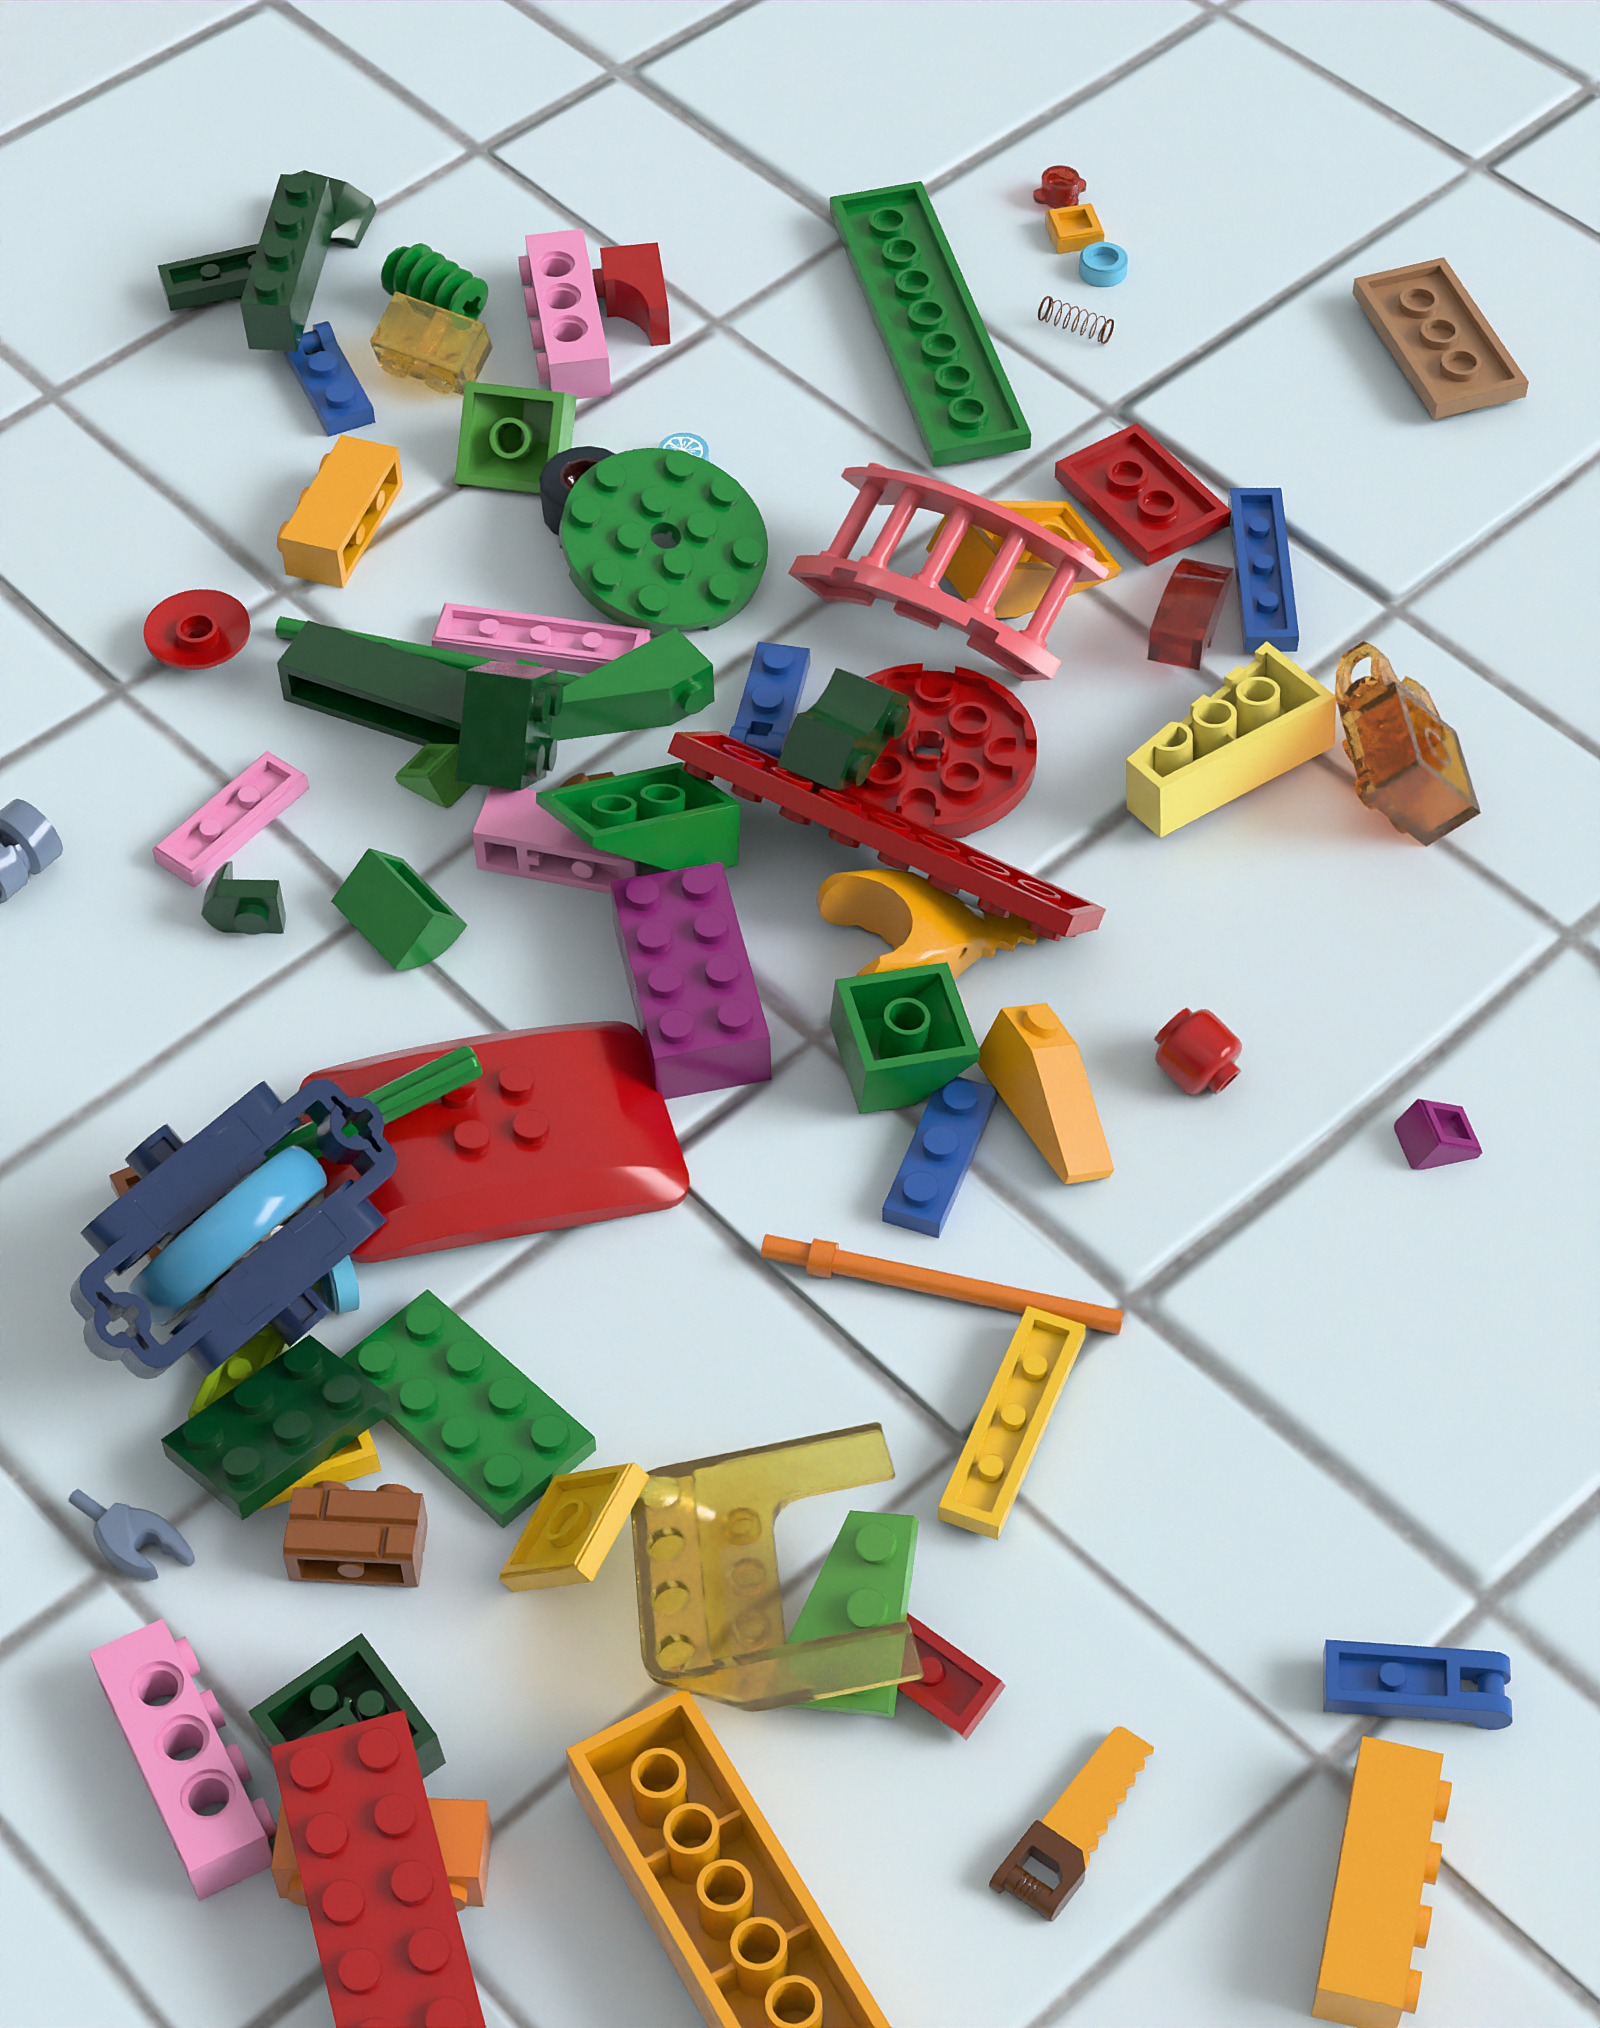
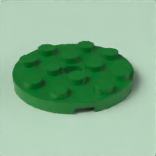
M663 448L633 449L601 460L589 468L574 484L566 500L559 526V547L563 549L565 559L570 568L569 577L582 596L612 620L627 627L650 630V634L662 635L675 627L680 631L706 627V630L709 631L731 620L753 598L763 576L768 557V539L764 521L759 509L746 490L736 479L716 465L682 450ZM670 531L672 533L671 537L677 546L673 548L659 547L653 542L651 536L655 534L666 535Z

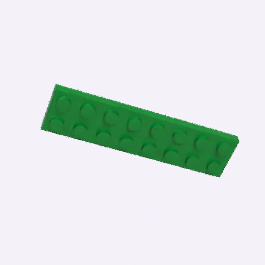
M922 181L830 197L831 217L933 467L1030 449L1031 431Z

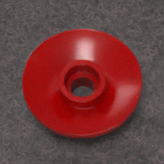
M195 589L180 592L160 602L148 615L144 624L143 634L147 649L161 663L177 669L200 670L220 665L234 657L245 646L250 635L251 624L246 608L233 596L217 590Z

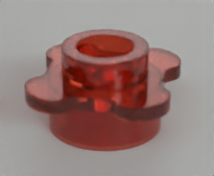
M1052 166L1042 173L1041 187L1034 190L1033 199L1038 204H1047L1054 209L1079 205V194L1086 191L1087 183L1084 179L1080 178L1075 169L1069 166Z

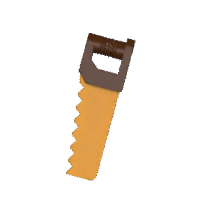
M1121 1726L1115 1727L1042 1821H1034L996 1870L990 1880L989 1887L999 1894L1006 1890L1053 1922L1083 1884L1085 1871L1090 1863L1089 1853L1098 1849V1837L1107 1833V1821L1116 1818L1118 1810L1116 1805L1126 1801L1127 1792L1125 1789L1135 1785V1773L1144 1770V1757L1152 1755L1154 1747ZM1030 1856L1058 1875L1060 1883L1055 1889L1042 1883L1022 1868Z

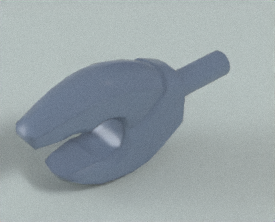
M76 1489L70 1495L69 1502L97 1522L93 1529V1536L100 1551L115 1568L136 1579H158V1573L154 1565L138 1553L140 1548L148 1544L158 1546L163 1554L173 1556L177 1561L188 1567L195 1562V1556L188 1543L178 1530L160 1515L121 1503H114L107 1510L79 1489Z

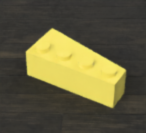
M1266 641L1255 651L1254 661L1245 668L1239 665L1224 677L1223 687L1211 697L1203 694L1190 705V714L1180 723L1171 721L1126 759L1127 809L1157 836L1162 838L1334 747L1336 696Z

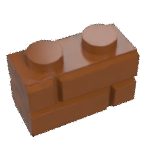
M320 1481L315 1483L312 1488H293L289 1509V1522H287L283 1543V1557L289 1581L418 1587L423 1562L422 1554L425 1548L428 1528L423 1493H413L408 1487L399 1484H384L379 1486L376 1491L350 1490L346 1485L336 1481Z

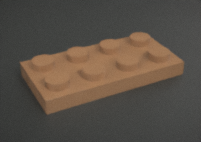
M1444 257L1354 278L1352 294L1434 420L1526 397L1529 381Z

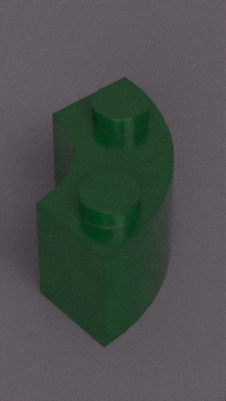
M836 668L818 701L806 712L797 714L777 766L834 790H843L853 784L860 786L867 778L871 767L879 758L891 737L898 739L903 734L909 721L910 710L906 707L911 697L854 673Z

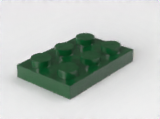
M309 1334L163 1437L161 1442L165 1456L241 1520H245L356 1439L360 1434L382 1420L392 1410L388 1394Z

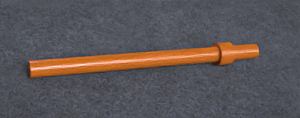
M765 1234L761 1248V1258L806 1267L807 1274L829 1279L835 1273L1024 1314L1027 1306L1084 1324L1086 1328L1118 1335L1122 1326L1123 1310L839 1249V1243L814 1238L812 1243Z

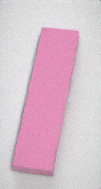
M444 603L432 637V647L516 663L518 659L541 663L544 668L590 673L651 640L650 630Z

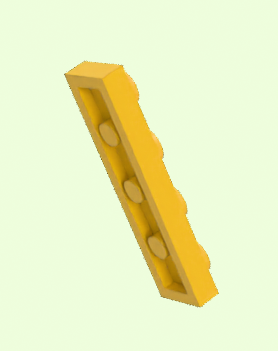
M1027 1306L938 1505V1520L995 1540L999 1539L1085 1339L1086 1325Z

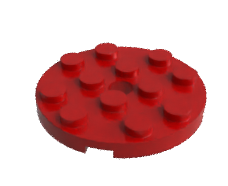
M923 663L895 666L865 677L868 680L910 696L911 698L906 707L910 710V716L903 734L898 739L891 737L885 749L871 767L865 781L860 786L853 784L846 788V790L951 838H964L971 833L998 822L1008 815L1025 797L1032 784L1036 770L1037 736L1028 711L1021 701L1007 688L992 678L967 668L955 666L954 673L923 670ZM923 746L926 748H938L941 751L940 756L937 757L936 754L925 755L919 752L914 755V750Z

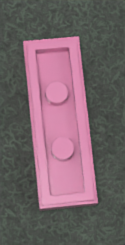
M266 751L152 849L155 862L193 887H196L309 789L307 775Z

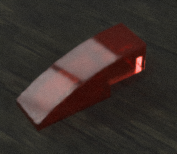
M1186 558L1181 559L1168 581L1151 625L1147 660L1200 671L1206 649L1210 648L1233 577L1234 568Z

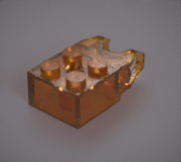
M1365 641L1341 655L1336 671L1335 697L1346 739L1342 742L1343 748L1350 761L1354 764L1357 780L1354 781V788L1362 803L1368 809H1378L1389 818L1391 824L1401 834L1409 833L1426 847L1481 814L1457 732L1441 719L1427 689L1418 681L1407 676L1400 682L1384 653ZM1371 657V676H1364L1352 683L1351 674L1355 665L1362 659Z

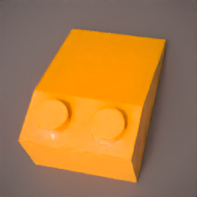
M993 501L1041 525L1066 541L1072 539L1087 545L1095 553L1093 559L1109 570L1105 580L1075 582L1067 597L1115 578L1122 570L1120 565L1068 501ZM943 516L928 543L926 550L929 554L950 516ZM972 524L969 525L943 574L965 601L968 598L974 599L1005 541L1004 538ZM1024 549L993 607L996 613L994 618H1016L1036 610L1057 569Z

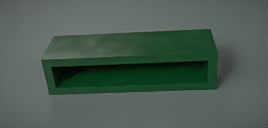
M280 174L240 302L249 349L298 351L336 223L329 179L326 176Z
M309 620L277 662L283 699L285 701L421 746H425L427 743L459 745L466 671L442 664L432 658L417 656L393 648L388 644L377 643L346 633L339 628L327 627Z

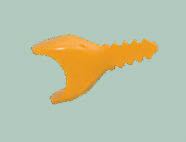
M870 869L835 873L821 884L816 899L819 912L825 921L844 926L859 925L869 933L880 934L886 943L893 945V952L879 956L859 971L856 976L948 962L953 979L955 980L980 957L992 958L998 948L1013 951L1019 942L1034 945L1037 938L1041 937L1027 928L1029 920L1012 912L1006 918L990 912H982L976 907L972 908L951 893L927 883V879L909 871Z

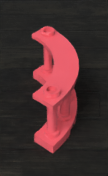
M869 463L867 467L845 468L841 477L860 491L828 551H821L819 555L797 556L788 574L826 602H846L871 607L875 598L895 603L893 610L897 615L937 630L941 622H944L970 635L967 646L990 658L1021 680H1052L1062 662L1045 650L1047 643L1044 639L1075 582L1105 580L1109 572L1107 568L1093 559L1095 556L1093 550L1079 541L1072 539L1066 541L1041 525L991 500L938 480L888 469L877 463ZM877 504L879 506L895 505L868 556H861L858 562L847 559ZM917 508L950 516L919 574H913L911 578L888 570L886 566ZM972 524L1004 538L1005 541L974 599L968 598L966 602H963L942 592L938 583L969 525ZM1025 549L1056 568L1057 571L1027 628L1016 631L994 618L996 613L993 607Z

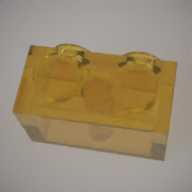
M396 291L370 340L380 367L387 373L398 378H405L408 375L424 381L428 387L439 393L450 394L452 391L463 396L465 381L476 382L493 348L485 323Z

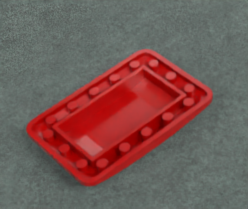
M601 1021L562 1024L438 1042L312 1072L304 1078L299 1087V1090H301L309 1082L324 1078L337 1084L348 1097H361L463 1045H469L473 1049L482 1067L483 1074L480 1078L384 1125L382 1136L394 1149L397 1156V1166L391 1177L368 1199L388 1221L349 1254L351 1261L357 1263H375L666 1210L679 1205L686 1198L689 1191V1172L663 1095L656 1092L643 1037L639 1030L625 1022ZM308 1115L303 1116L304 1124L313 1121ZM324 1156L316 1159L322 1166L327 1178V1185L322 1191L324 1200L349 1179H352L355 1183L361 1178V1175L352 1165H338L330 1162Z

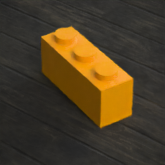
M346 435L340 436L332 451L323 456L319 472L311 486L305 487L301 492L298 507L289 522L285 521L280 527L277 537V548L282 552L286 575L344 588L403 486L398 447Z

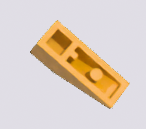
M1047 1003L1001 1008L979 1048L980 1058L977 1064L1064 1185L1110 1178L1114 1171V1166L1077 1043Z

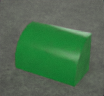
M368 848L331 900L339 911L397 970L414 969L436 959L459 938L467 927V924L403 858Z

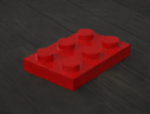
M1138 423L1055 462L1054 478L1147 567L1230 526L1231 510Z

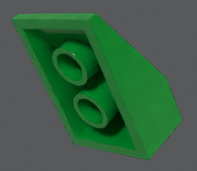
M683 762L536 793V804L593 848L670 871L722 862L723 868L738 865L741 804L708 780L684 771L682 769Z

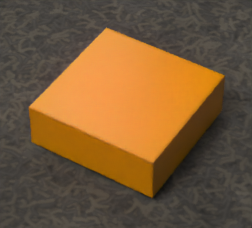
M1092 203L1045 211V226L1057 254L1080 251L1093 243L1104 242L1105 233Z

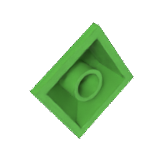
M465 381L454 483L541 494L539 477L544 465L556 454L568 450L572 446L577 396L565 392Z

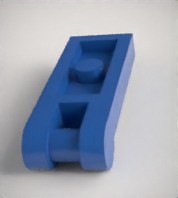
M328 321L315 324L312 331L303 333L297 352L283 351L328 437L375 423L373 406L339 347ZM316 350L320 351L313 355L306 356V353Z
M765 642L757 643L736 721L730 730V737L780 759L797 715L810 666V648Z
M1326 1639L1323 1650V1712L1473 1722L1475 1726L1482 1729H1503L1510 1726L1513 1722L1512 1701L1509 1697L1505 1696L1504 1687L1511 1680L1510 1658L1501 1652ZM1460 1679L1471 1680L1474 1684L1478 1685V1692L1461 1691Z

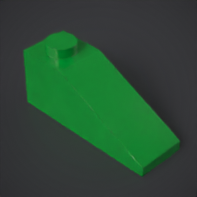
M675 627L564 686L561 711L558 717H552L550 738L560 741L672 725L691 714L702 711L707 705L715 702L713 664Z

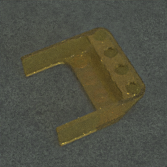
M873 1422L671 1464L646 1472L649 1478L631 1509L641 1657L648 1676L655 1683L679 1691L689 1692L692 1695L747 1712H758L923 1678L922 1661L910 1623L907 1621L788 1645L786 1642L774 1533L775 1520L783 1508L796 1500L894 1479V1464L880 1423Z

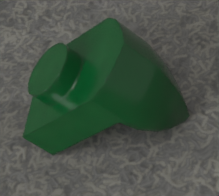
M228 861L212 877L205 892L201 915L212 927L224 933H245L249 935L261 933L284 934L286 912L279 880L233 879V863Z

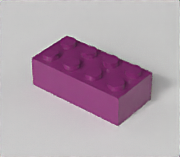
M722 862L610 881L615 933L656 1092L661 1093L664 1100L772 1080L770 1035Z

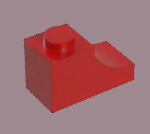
M658 242L600 248L601 268L592 269V276L597 298H604L607 318L620 317L633 322L646 333L651 346L670 344L669 308Z

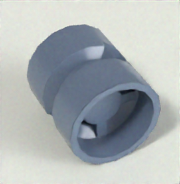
M18 798L12 800L0 810V904L6 902L28 883V873L33 875L39 874L60 857L63 852L61 839L48 819L36 807Z

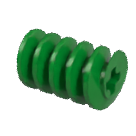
M418 243L410 248L406 246L396 248L387 256L382 267L381 283L386 293L397 297L400 302L411 306L414 311L424 314L427 319L438 323L441 328L452 332L454 336L463 335L475 325L486 305L488 298L486 282L481 278L473 277L470 271L460 269L457 263L446 260L444 255L432 251L426 244Z

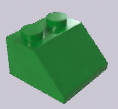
M948 962L835 980L829 1024L859 1114L917 1105L979 1061L980 1051Z

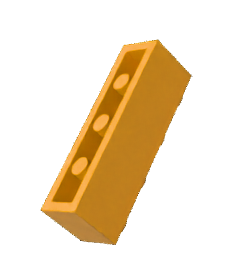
M1362 1736L1352 1779L1311 2017L1358 2028H1397L1402 2011L1415 2014L1422 1981V1971L1410 1969L1413 1946L1425 1949L1433 1908L1420 1904L1423 1883L1435 1885L1442 1853V1844L1430 1841L1433 1821L1445 1823L1452 1789V1782L1440 1780L1443 1753Z

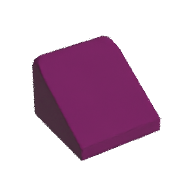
M1417 1099L1394 1124L1395 1133L1409 1165L1415 1170H1425L1478 1158L1483 1153L1462 1106Z

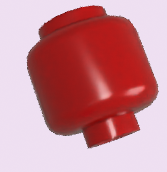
M1189 1008L1183 1009L1158 1032L1154 1039L1159 1044L1155 1054V1061L1187 1094L1197 1095L1210 1088L1217 1095L1241 1072L1235 1061L1241 1054L1242 1043L1210 1010L1200 1009L1192 1012Z

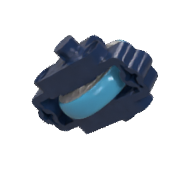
M324 1078L309 1082L285 1103L265 1081H262L186 1144L168 1124L163 1125L145 1139L125 1158V1162L141 1180L80 1232L100 1255L83 1270L70 1291L72 1305L86 1321L83 1334L84 1341L90 1352L103 1360H120L131 1373L142 1379L158 1377L182 1356L187 1354L207 1377L268 1325L273 1328L289 1348L332 1311L312 1287L388 1221L368 1199L391 1177L397 1166L396 1153L382 1136L384 1120L379 1108L369 1099L359 1096L348 1097L337 1084ZM304 1115H308L318 1126L316 1141L321 1154L332 1163L352 1165L361 1175V1178L355 1183L352 1179H349L314 1209L309 1204L325 1189L327 1178L322 1166L308 1151L293 1145L285 1148L262 1165L267 1159L265 1155L301 1124L299 1119ZM352 1124L359 1133L347 1138L343 1135L341 1129ZM155 1247L162 1250L132 1280L128 1288L129 1293H114L106 1284L105 1280L112 1274L122 1275ZM204 1296L206 1297V1301L169 1333L172 1338L167 1343L161 1345L151 1335L150 1328L152 1323L159 1326L168 1325ZM122 1317L127 1321L129 1327L125 1332L122 1331L112 1336L105 1327L110 1321L114 1322Z

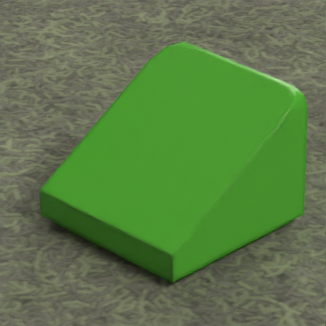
M427 743L394 777L398 784L445 808L451 807L473 785L472 783L455 781L458 744Z

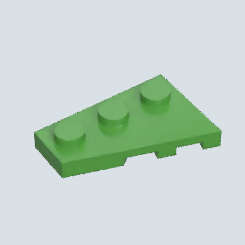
M849 1511L759 1699L763 1704L894 1718L919 1521L914 1515Z

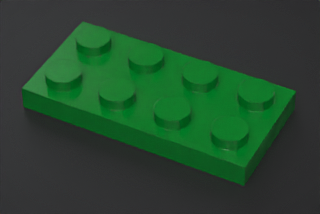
M428 1289L341 1357L347 1364L388 1394L392 1412L383 1419L502 1528H505L543 1496L554 1476L570 1473L596 1451L595 1436Z

